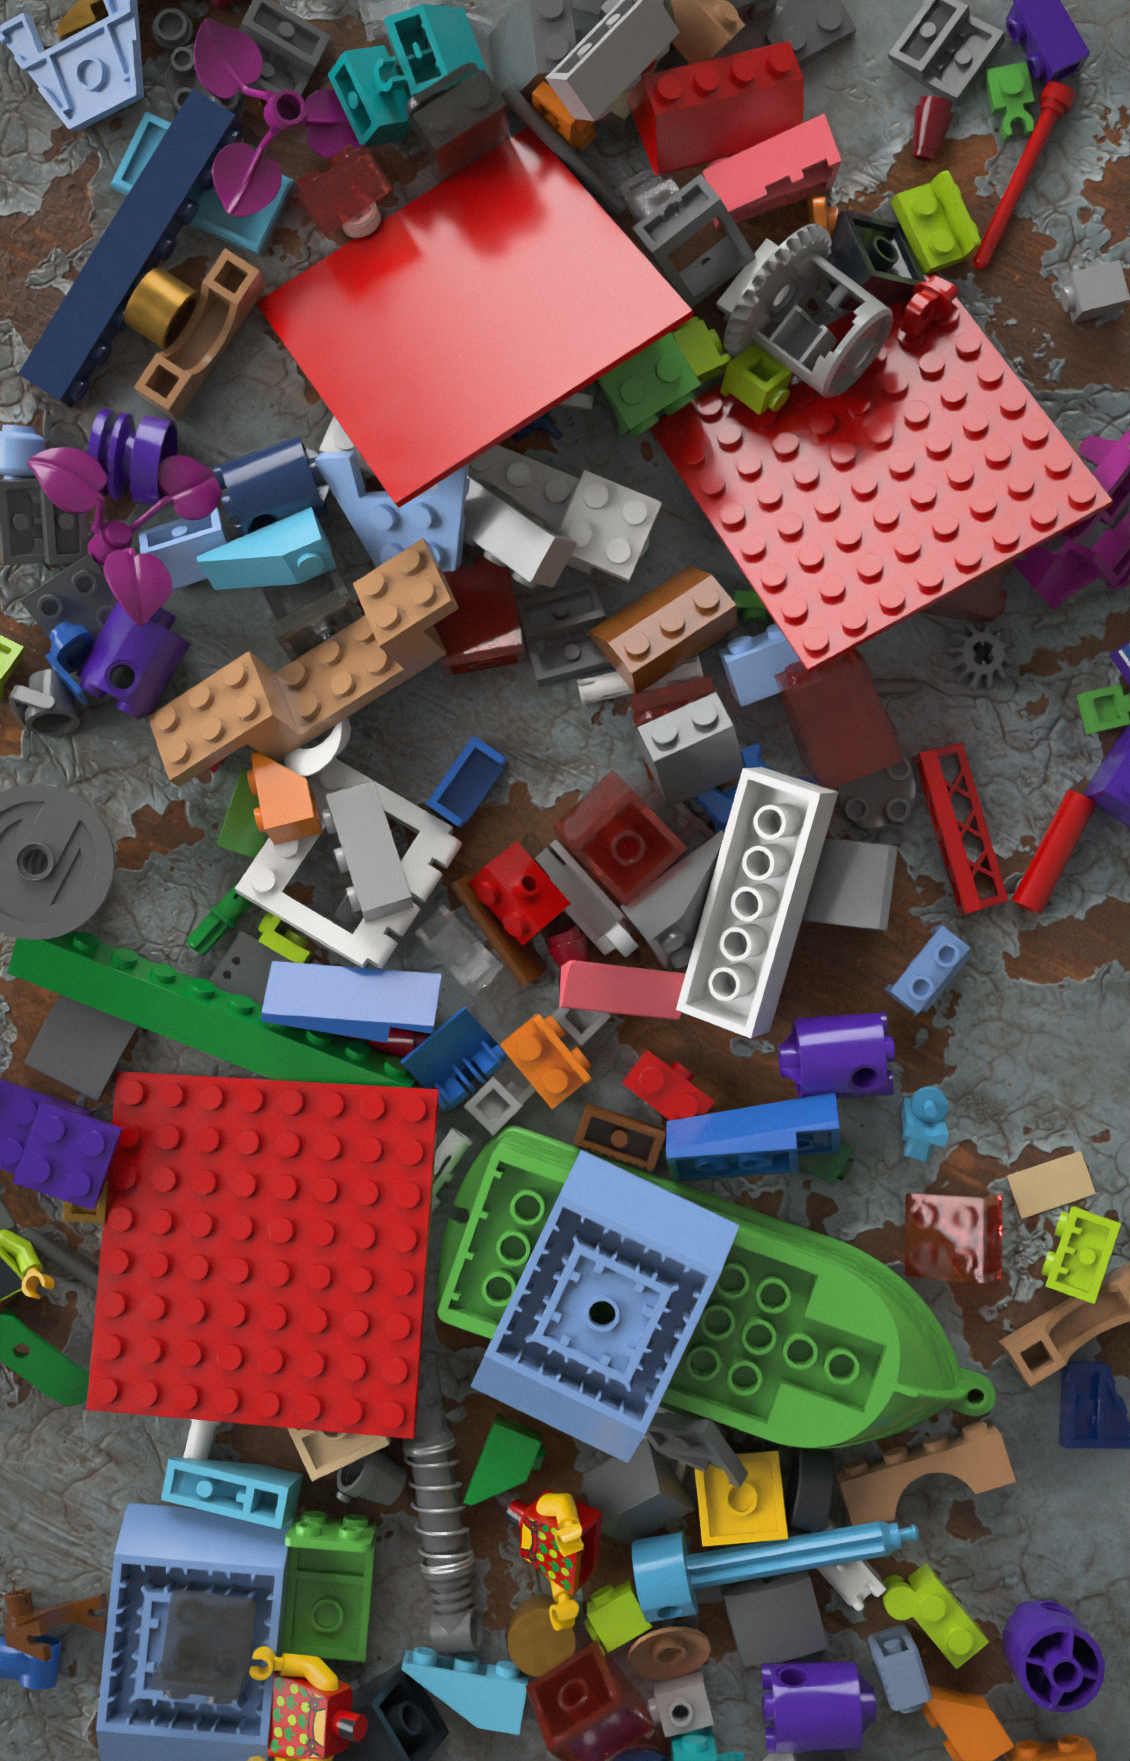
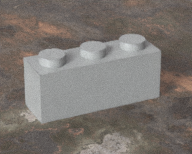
M620 0L545 79L573 119L600 120L612 110L613 102L623 91L631 89L641 80V72L651 62L662 58L669 51V43L680 31L660 0Z
M468 476L467 478L470 479L469 493L465 497L464 516H466L464 542L472 546L479 545L486 551L483 556L489 561L501 567H506V565L514 570L512 577L521 584L530 588H535L536 584L554 587L578 543L493 483Z
M369 781L327 794L326 799L329 809L323 810L322 815L328 834L337 833L341 844L340 848L334 849L340 872L342 874L349 871L354 885L346 888L353 913L361 910L366 923L414 908L410 889L375 781Z

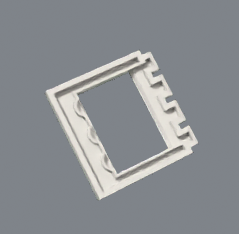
M336 758L324 769L311 775L308 779V783L316 795L322 830L326 827L322 811L329 809L326 799L327 794L373 781ZM375 782L385 815L418 834L400 862L411 896L425 903L443 875L439 870L431 866L434 862L447 869L462 843L451 835L453 833L451 825ZM320 834L274 845L271 839L268 838L235 887L236 892L361 968H365L369 962L382 969L398 945L395 940L386 934L390 931L399 937H403L420 911V908L413 903L414 908L365 923L363 918L355 932L351 934L282 893Z

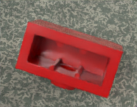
M518 841L489 862L468 883L476 892L479 900L491 909L503 923L505 930L514 936L522 946L571 905V902Z
M647 1048L621 1080L623 1085L670 1121L705 1115L715 1102L691 1083L695 1075L677 1061L670 1067Z

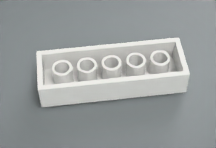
M763 767L742 769L676 1010L748 1038L770 1032L837 799V791Z

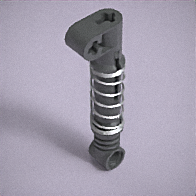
M424 1353L421 1354L416 1436L414 1439L403 1438L402 1449L404 1451L402 1453L405 1454L403 1460L411 1466L412 1475L408 1478L407 1483L415 1490V1498L411 1502V1507L418 1511L419 1520L414 1526L415 1530L421 1533L422 1543L418 1547V1552L422 1556L427 1557L420 1564L422 1567V1577L429 1582L431 1598L434 1599L432 1607L435 1611L430 1622L431 1642L437 1653L478 1651L483 1646L485 1628L483 1615L480 1609L473 1604L474 1595L471 1593L472 1584L469 1582L471 1580L470 1574L474 1569L473 1551L470 1549L460 1550V1547L465 1544L464 1533L468 1532L469 1528L462 1525L460 1511L465 1509L466 1506L459 1504L457 1488L462 1483L456 1482L453 1467L459 1461L452 1459L451 1449L455 1446L456 1442H454V1432L447 1427L436 1354Z

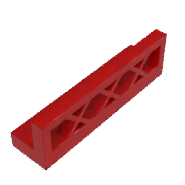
M963 742L940 749H931L913 756L958 914L971 913L1008 901ZM955 753L959 772L953 783H950L944 779L938 758ZM961 779L963 780L965 791L957 787ZM954 792L969 801L971 810L964 823L957 820L950 800ZM973 818L977 830L969 827ZM965 832L977 837L981 842L982 851L975 863L967 859L962 841ZM984 858L986 860L988 870L980 866ZM977 871L991 878L995 896L979 900L973 879Z

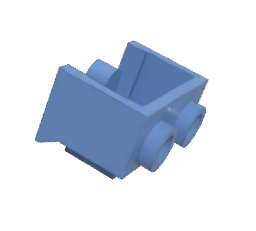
M943 925L933 926L929 931L933 935L917 957L911 961L909 967L894 986L888 984L883 990L915 1016L920 1011H928L970 957L967 954L970 947Z

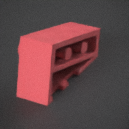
M824 113L732 157H722L712 161L706 166V169L702 170V177L720 197L734 222L738 223L804 200L808 194H821L832 190L841 158ZM714 218L713 222L716 230L721 229V224L717 218Z

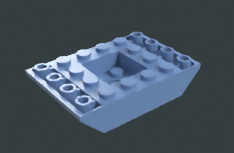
M581 1149L470 1387L629 1463L647 1432L721 1274L739 1224ZM599 1301L608 1302L615 1310V1318L608 1324H598L590 1316L591 1306Z
M127 1503L114 1553L96 1726L100 1761H247L253 1756H261L266 1761H272V1757L267 1756L273 1693V1673L275 1671H272L271 1675L265 1680H255L249 1675V1670L251 1666L255 1665L260 1667L268 1666L266 1661L252 1658L253 1652L261 1646L271 1648L276 1657H282L290 1547L285 1545V1535L294 1517L282 1529H277L192 1507ZM187 1636L197 1637L203 1644V1654L195 1659L186 1657L181 1650L183 1638Z

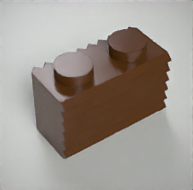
M586 1102L574 1135V1143L576 1147L581 1144L584 1149L590 1147L592 1152L598 1150L600 1155L606 1153L608 1158L614 1155L616 1161L622 1158L624 1163L630 1161L632 1166L638 1164L640 1169L646 1167L649 1172L655 1168L666 1132L662 1128Z

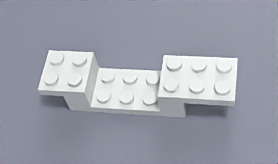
M333 416L320 446V453L356 451L360 470L375 476ZM500 445L494 446L471 461L468 467V476L493 483L578 544L566 565L589 575L594 567L627 582L630 581L662 502L584 470L581 479ZM436 484L429 489H438V486Z

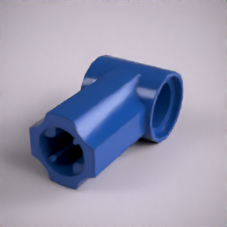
M50 1635L34 1637L37 1643L50 1644L52 1659L44 1662L12 1647H7L5 1637L0 1636V1678L19 1680L21 1686L36 1690L50 1689L57 1685L62 1645L60 1638Z

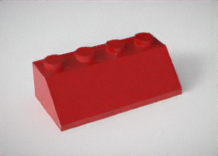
M790 41L642 76L627 98V102L655 177L711 163L722 157H732L803 123L804 78Z

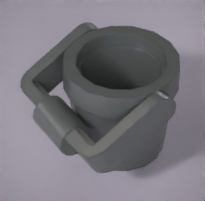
M46 669L32 674L29 678V688L15 685L8 698L18 723L36 734L59 739L80 726V709L77 707L75 695L53 669Z
M377 1450L339 1468L337 1476V1487L339 1490L336 1497L345 1503H349L352 1497L358 1496L385 1506L391 1505L397 1500L403 1490L406 1481V1470L402 1465Z

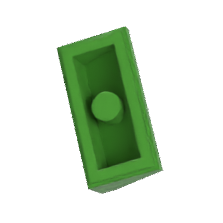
M243 767L217 841V846L256 858L266 843L268 835L266 832L260 833L257 827L254 808L260 807L258 794H252L247 778V771H250V769Z

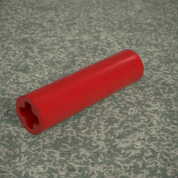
M1066 791L1011 902L1029 912L1042 915L1097 806L1096 802L1075 791Z

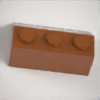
M689 565L588 631V633L633 693L637 695L737 629V607L713 575Z

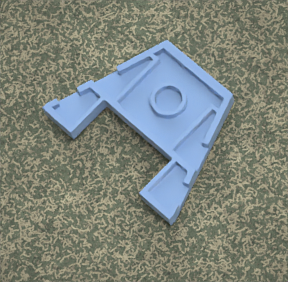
M103 0L109 14L107 18L47 50H44L32 16L22 13L0 25V41L5 43L13 52L16 62L22 70L30 74L39 86V92L69 130L78 132L144 98L137 0Z
M356 451L324 452L315 459L316 466L376 568L422 538L431 545L442 571H456L460 566L466 516H464L465 497L469 493L470 479L467 478L469 463L437 483L438 489H428L398 509L386 491L366 492Z

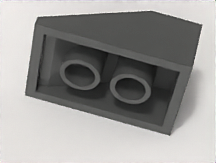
M722 830L620 906L641 939L666 971L672 972L676 968H683L689 964L725 834Z

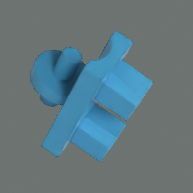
M932 1086L920 1088L914 1093L912 1099L903 1097L899 1107L903 1127L901 1138L906 1141L903 1149L904 1155L923 1162H929L934 1145L945 1147L949 1137L945 1121V1115L948 1112L947 1097L942 1090Z

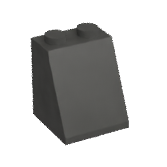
M519 0L489 34L498 117L517 115L499 96L500 92L509 83L532 105V92L543 80L550 86L545 79L546 76L576 47L572 0Z
M717 692L637 727L635 741L668 808L741 776L743 763L734 725Z
M825 838L801 922L868 931H887L898 846Z

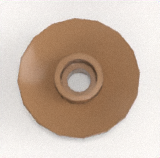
M663 1626L640 1637L630 1647L628 1662L631 1670L642 1677L672 1679L687 1675L700 1668L708 1660L711 1646L708 1637L697 1629Z

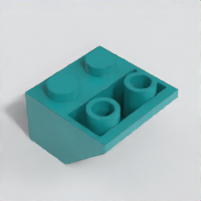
M421 4L384 18L393 55L396 56V63L401 76L404 75L406 78L405 88L417 114L492 87L464 8Z

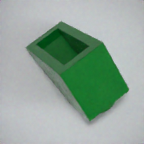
M496 1415L466 1489L463 1503L472 1506L526 1482L531 1470L538 1472L547 1449L540 1446L542 1443V1433Z

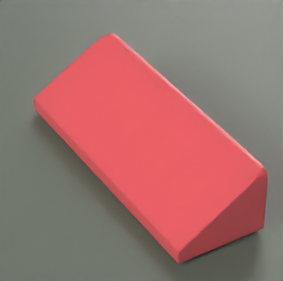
M571 960L561 966L559 1008L679 1020L681 1011L676 1010L686 973Z

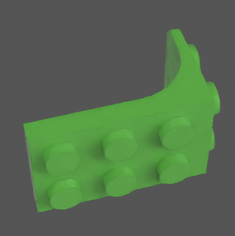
M671 332L597 379L617 417L619 427L616 430L619 435L623 436L630 432L633 438L659 422L660 420L656 415L659 412L665 410L666 414L670 416L693 401L695 397L692 391L701 385Z
M304 1511L301 1513V1516L295 1515L285 1535V1545L290 1547L281 1655L288 1653L317 1656L324 1659L365 1662L368 1647L378 1522H368L369 1518L367 1516L359 1514H348L343 1516V1519L326 1518L327 1514L324 1512Z

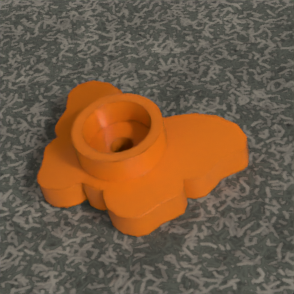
M808 194L805 203L809 223L821 225L829 232L832 241L838 215L837 206L827 207L826 197H822L821 194Z

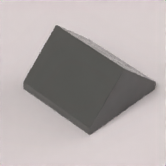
M648 1438L640 1442L629 1463L613 1456L587 1470L582 1475L588 1505L603 1512L601 1533L627 1545L632 1544L633 1540L641 1539L694 1511L697 1507L664 1455L655 1450Z

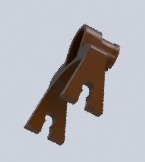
M30 1588L13 1590L11 1593L4 1595L8 1612L4 1616L6 1646L44 1662L52 1659L50 1644L37 1643L34 1637L47 1634L50 1628L66 1623H78L106 1635L108 1617L102 1615L98 1617L94 1613L95 1610H103L108 1607L106 1593L78 1601L59 1603L45 1609L33 1608L32 1589Z

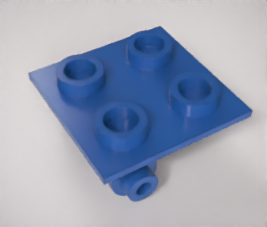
M462 1007L403 1058L400 1063L426 1089L440 1090L439 1106L444 1111H447L450 1107L453 1109L458 1107L457 1105L469 1095L464 1089L465 1086L473 1093L476 1091V1088L471 1083L475 1077L484 1084L486 1081L480 1073L483 1072L489 1078L500 1067L505 1066L503 1061L509 1056L465 1007Z

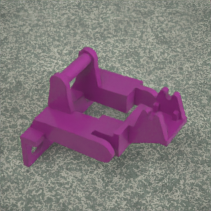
M1127 431L1119 441L1108 440L1094 435L1088 436L1079 446L1081 457L1096 467L1092 474L1113 500V505L1062 533L1067 541L1058 554L1038 546L1024 554L1027 556L1025 560L1015 559L1013 561L1014 567L1031 584L1030 587L1054 610L1058 608L1063 600L1096 579L1103 580L1111 589H1122L1130 583V511L1113 531L1107 529L1091 549L1073 542L1085 538L1098 521L1110 526L1128 501L1130 502V431Z

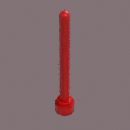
M1050 81L1044 87L1039 98L1041 103L1039 110L1042 113L981 241V245L973 258V266L978 270H984L988 267L1056 120L1061 119L1063 114L1069 113L1075 101L1076 93L1067 85Z

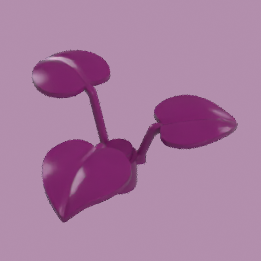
M206 18L199 28L194 44V65L202 86L211 95L223 100L231 98L240 90L245 96L264 99L268 102L264 108V118L270 130L256 151L245 143H232L220 150L212 165L213 184L226 213L232 217L250 216L268 206L280 190L282 171L279 164L271 158L262 156L279 132L289 131L300 122L301 126L309 127L307 141L312 150L322 158L332 161L350 157L361 146L335 90L322 89L315 91L304 102L303 98L293 90H282L275 94L273 90L266 92L247 87V85L253 84L262 72L263 58L258 46L248 35L240 30Z
M67 447L51 448L32 456L27 465L36 475L44 493L58 508L71 514H84L92 510L96 504L95 522L91 526V531L95 535L88 543V552L96 563L104 566L106 581L121 607L139 627H142L168 600L172 592V579L168 569L157 557L148 553L136 555L135 549L130 547L132 535L170 502H172L176 513L185 520L195 521L207 517L218 506L222 495V490L214 472L190 457L182 455L168 457L159 465L158 487L166 496L162 497L130 526L121 521H109L103 524L105 498L99 491L105 486L107 476L101 465L93 457L81 450Z

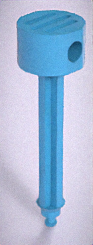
M879 1519L878 1522L691 1554L684 1531L635 1539L632 1541V1562L640 1607L647 1623L695 1615L699 1612L697 1591L699 1588L883 1556L888 1558L894 1550L902 1549L901 1542L911 1540L917 1542L919 1531L914 1524H911V1527L899 1529L897 1523L888 1524Z

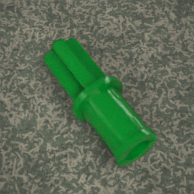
M239 879L215 908L213 906L208 908L211 912L187 938V944L198 954L206 955L229 928L234 930L236 928L233 925L235 921L251 905V901L239 895L235 890L240 881Z

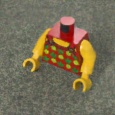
M547 1490L531 1505L520 1499H515L506 1512L505 1520L521 1530L519 1553L522 1558L542 1572L551 1582L553 1599L557 1604L550 1606L549 1614L553 1628L559 1631L574 1626L575 1617L579 1611L578 1603L572 1600L574 1594L598 1570L603 1512L574 1500L573 1496L569 1493H556L552 1490Z
M261 1646L253 1652V1659H262L268 1664L266 1667L251 1666L249 1675L253 1679L265 1680L271 1675L272 1671H275L273 1673L267 1756L274 1757V1761H332L335 1754L348 1748L350 1741L360 1742L367 1731V1718L362 1714L351 1712L353 1691L350 1685L339 1681L336 1674L321 1658L283 1653L282 1657H276L274 1651L267 1646ZM253 1756L250 1757L247 1761L266 1760L261 1756Z

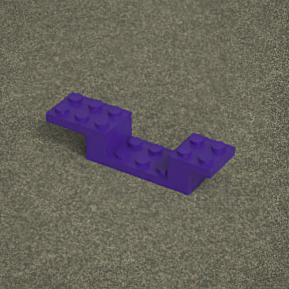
M0 1078V1169L15 1174L13 1180L15 1184L90 1210L96 1209L124 1128L93 1118L94 1110Z

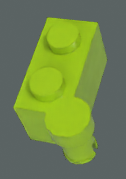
M927 1562L908 1577L910 1585L904 1582L901 1576L890 1575L883 1581L886 1590L882 1593L883 1604L888 1614L897 1620H907L914 1617L956 1670L989 1643L979 1625Z

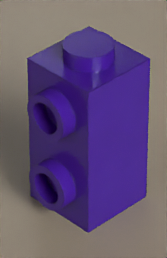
M1013 0V5L1006 17V28L1012 41L1016 44L1019 43L1025 52L1027 66L1031 75L1035 79H1040L1045 87L1047 82H1060L1080 71L1090 52L1061 0Z

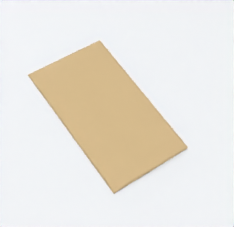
M1081 1151L1007 1175L1021 1219L1096 1194Z

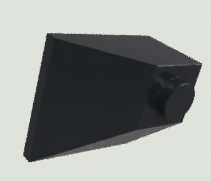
M842 210L837 215L828 262L887 307L913 298L914 287L919 282H926L901 225L847 210ZM827 278L833 292L837 285ZM847 294L838 306L844 310L855 311L862 304Z

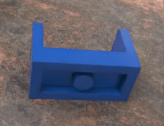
M473 735L426 802V805L463 830L508 766V759Z

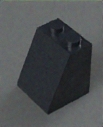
M403 1662L353 1691L351 1712L366 1716L367 1731L360 1742L350 1741L348 1748L335 1754L332 1761H428L449 1734L448 1728L424 1687L401 1669Z

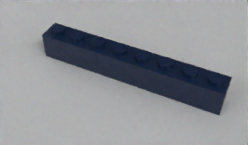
M192 89L18 374L70 408L75 401L79 402L83 399L90 387L88 379L96 366L101 367L108 359L112 350L110 344L117 332H122L127 327L124 322L125 310L136 287L151 270L158 267L162 260L166 261L172 255L177 244L175 238L182 226H187L192 222L199 208L197 202L205 189L210 190L214 186L212 165L216 155L223 147L241 142L243 126L235 114L196 89Z

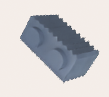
M899 1625L869 1634L867 1638L869 1648L875 1662L874 1665L880 1684L891 1709L895 1711L900 1710L901 1713H912L923 1708L924 1703L931 1701L933 1698L919 1651L907 1626Z

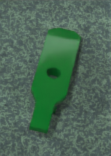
M4 1309L0 1313V1361L46 1396L66 1407L82 1404L88 1397L90 1371L71 1361L58 1351L53 1343L50 1345L21 1323L20 1319H17L13 1312ZM26 1344L30 1351L20 1353L16 1350L15 1346Z

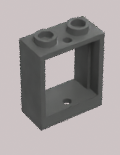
M701 174L633 227V230L670 285L690 308L697 305L756 258L722 200ZM676 213H680L678 217L673 218ZM714 218H717L727 236L678 274L667 256Z

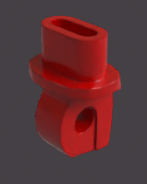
M933 276L928 282H919L914 287L913 298L905 309L901 331L915 338L933 319H943L952 310V301L959 294L957 287L938 276Z

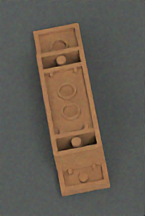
M422 538L354 582L353 586L366 615L276 673L248 651L149 715L148 719L169 781L180 787L246 744H249L264 756L278 762L447 654L434 624L459 609L431 545Z

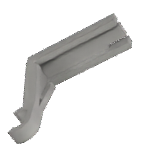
M555 839L550 846L566 863L564 866L547 848L534 859L571 902V905L564 911L585 932L586 936L603 955L617 948L624 957H627L638 947L637 943L630 937L635 928Z

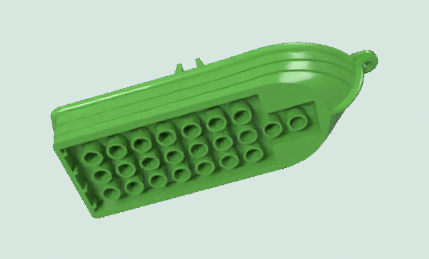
M515 1125L501 1127L489 1140L470 1167L453 1205L465 1208L469 1212V1220L461 1222L455 1218L448 1217L443 1234L438 1262L436 1308L440 1320L483 1337L493 1338L581 1148ZM586 1151L739 1224L721 1274L662 1397V1402L782 1445L819 1449L840 1448L886 1438L924 1422L946 1407L970 1416H981L992 1409L996 1399V1391L991 1381L980 1373L959 1367L952 1346L930 1308L899 1275L871 1255L835 1238L760 1213L744 1203V1206L721 1199V1195L718 1193L707 1194ZM599 1301L591 1306L590 1316L596 1323L604 1325L613 1321L615 1310L610 1303ZM972 1389L981 1390V1395L976 1400L967 1398L969 1391Z

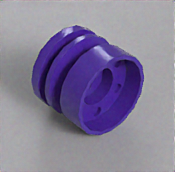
M100 410L94 420L87 447V454L101 465L107 476V482L99 493L104 497L109 493L113 500L120 501L124 498L130 485L132 500L136 504L153 506L162 497L166 496L158 487L159 465L163 460L178 455V430L175 421L145 416L142 418L136 431L134 417L131 413L123 412L118 417L114 410Z

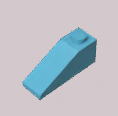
M312 507L196 556L197 562L214 590L300 584L337 568L327 535Z
M170 1457L167 1463L161 1500L282 1529L296 1515L303 1474L260 1464Z

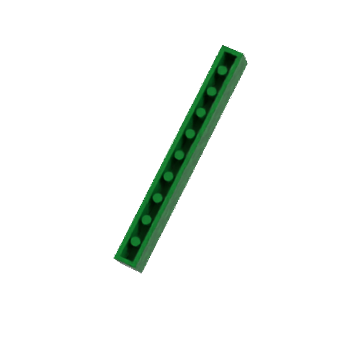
M73 930L68 934L52 939L27 940L16 938L7 971L8 974L270 1079L413 1088L416 1080L400 1063L403 1058L384 1055L372 1050L363 1042L349 1041L332 1033L262 1022L260 1018L263 1006L254 1003L250 997L229 993L215 987L208 980L194 979L177 972L174 967L168 964L154 963L139 957L137 953L130 949L117 948L99 941L93 934Z

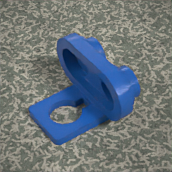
M65 621L56 626L49 634V638L52 640L50 653L45 657L55 673L82 705L85 706L89 701L82 689L69 674L79 670L94 644V640L83 625H71L69 621Z

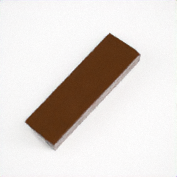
M474 870L452 883L451 888L521 986H526L548 969L547 965L530 941L522 946L514 936L505 930L503 923L491 909L479 900L476 892L468 884L480 872L479 870Z

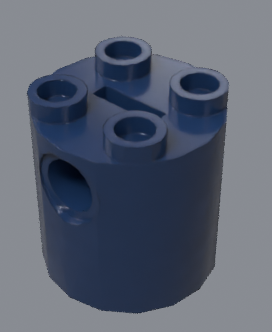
M300 436L213 466V471L221 490L227 489L228 493L221 495L227 515L230 520L238 517L239 521L234 522L239 538L312 507L318 519L329 515L326 500L331 489L315 462V459L320 454L304 446Z

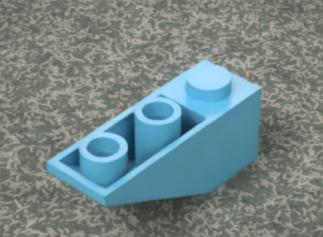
M416 1647L414 1651L405 1650L401 1669L475 1727L515 1735L520 1734L528 1686V1674L522 1672L514 1662L499 1661L496 1665L481 1663L479 1658L468 1654H457L455 1658L440 1656L434 1649L427 1647Z

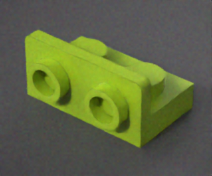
M948 170L940 172L928 184L896 194L890 201L923 275L963 262L981 245L978 228L974 221L971 220L961 198L960 189L954 183Z
M1076 1206L1071 1207L1070 1213L1062 1211L1055 1230V1235L1061 1237L1057 1252H1048L1041 1273L1048 1277L1045 1286L1096 1304L1122 1223Z

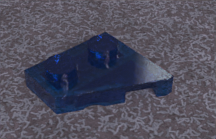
M1068 1361L1067 1365L1061 1368L1059 1445L1065 1449H1130V1422L1126 1415L1128 1410L1123 1398L1116 1392V1382L1108 1364L1102 1361Z

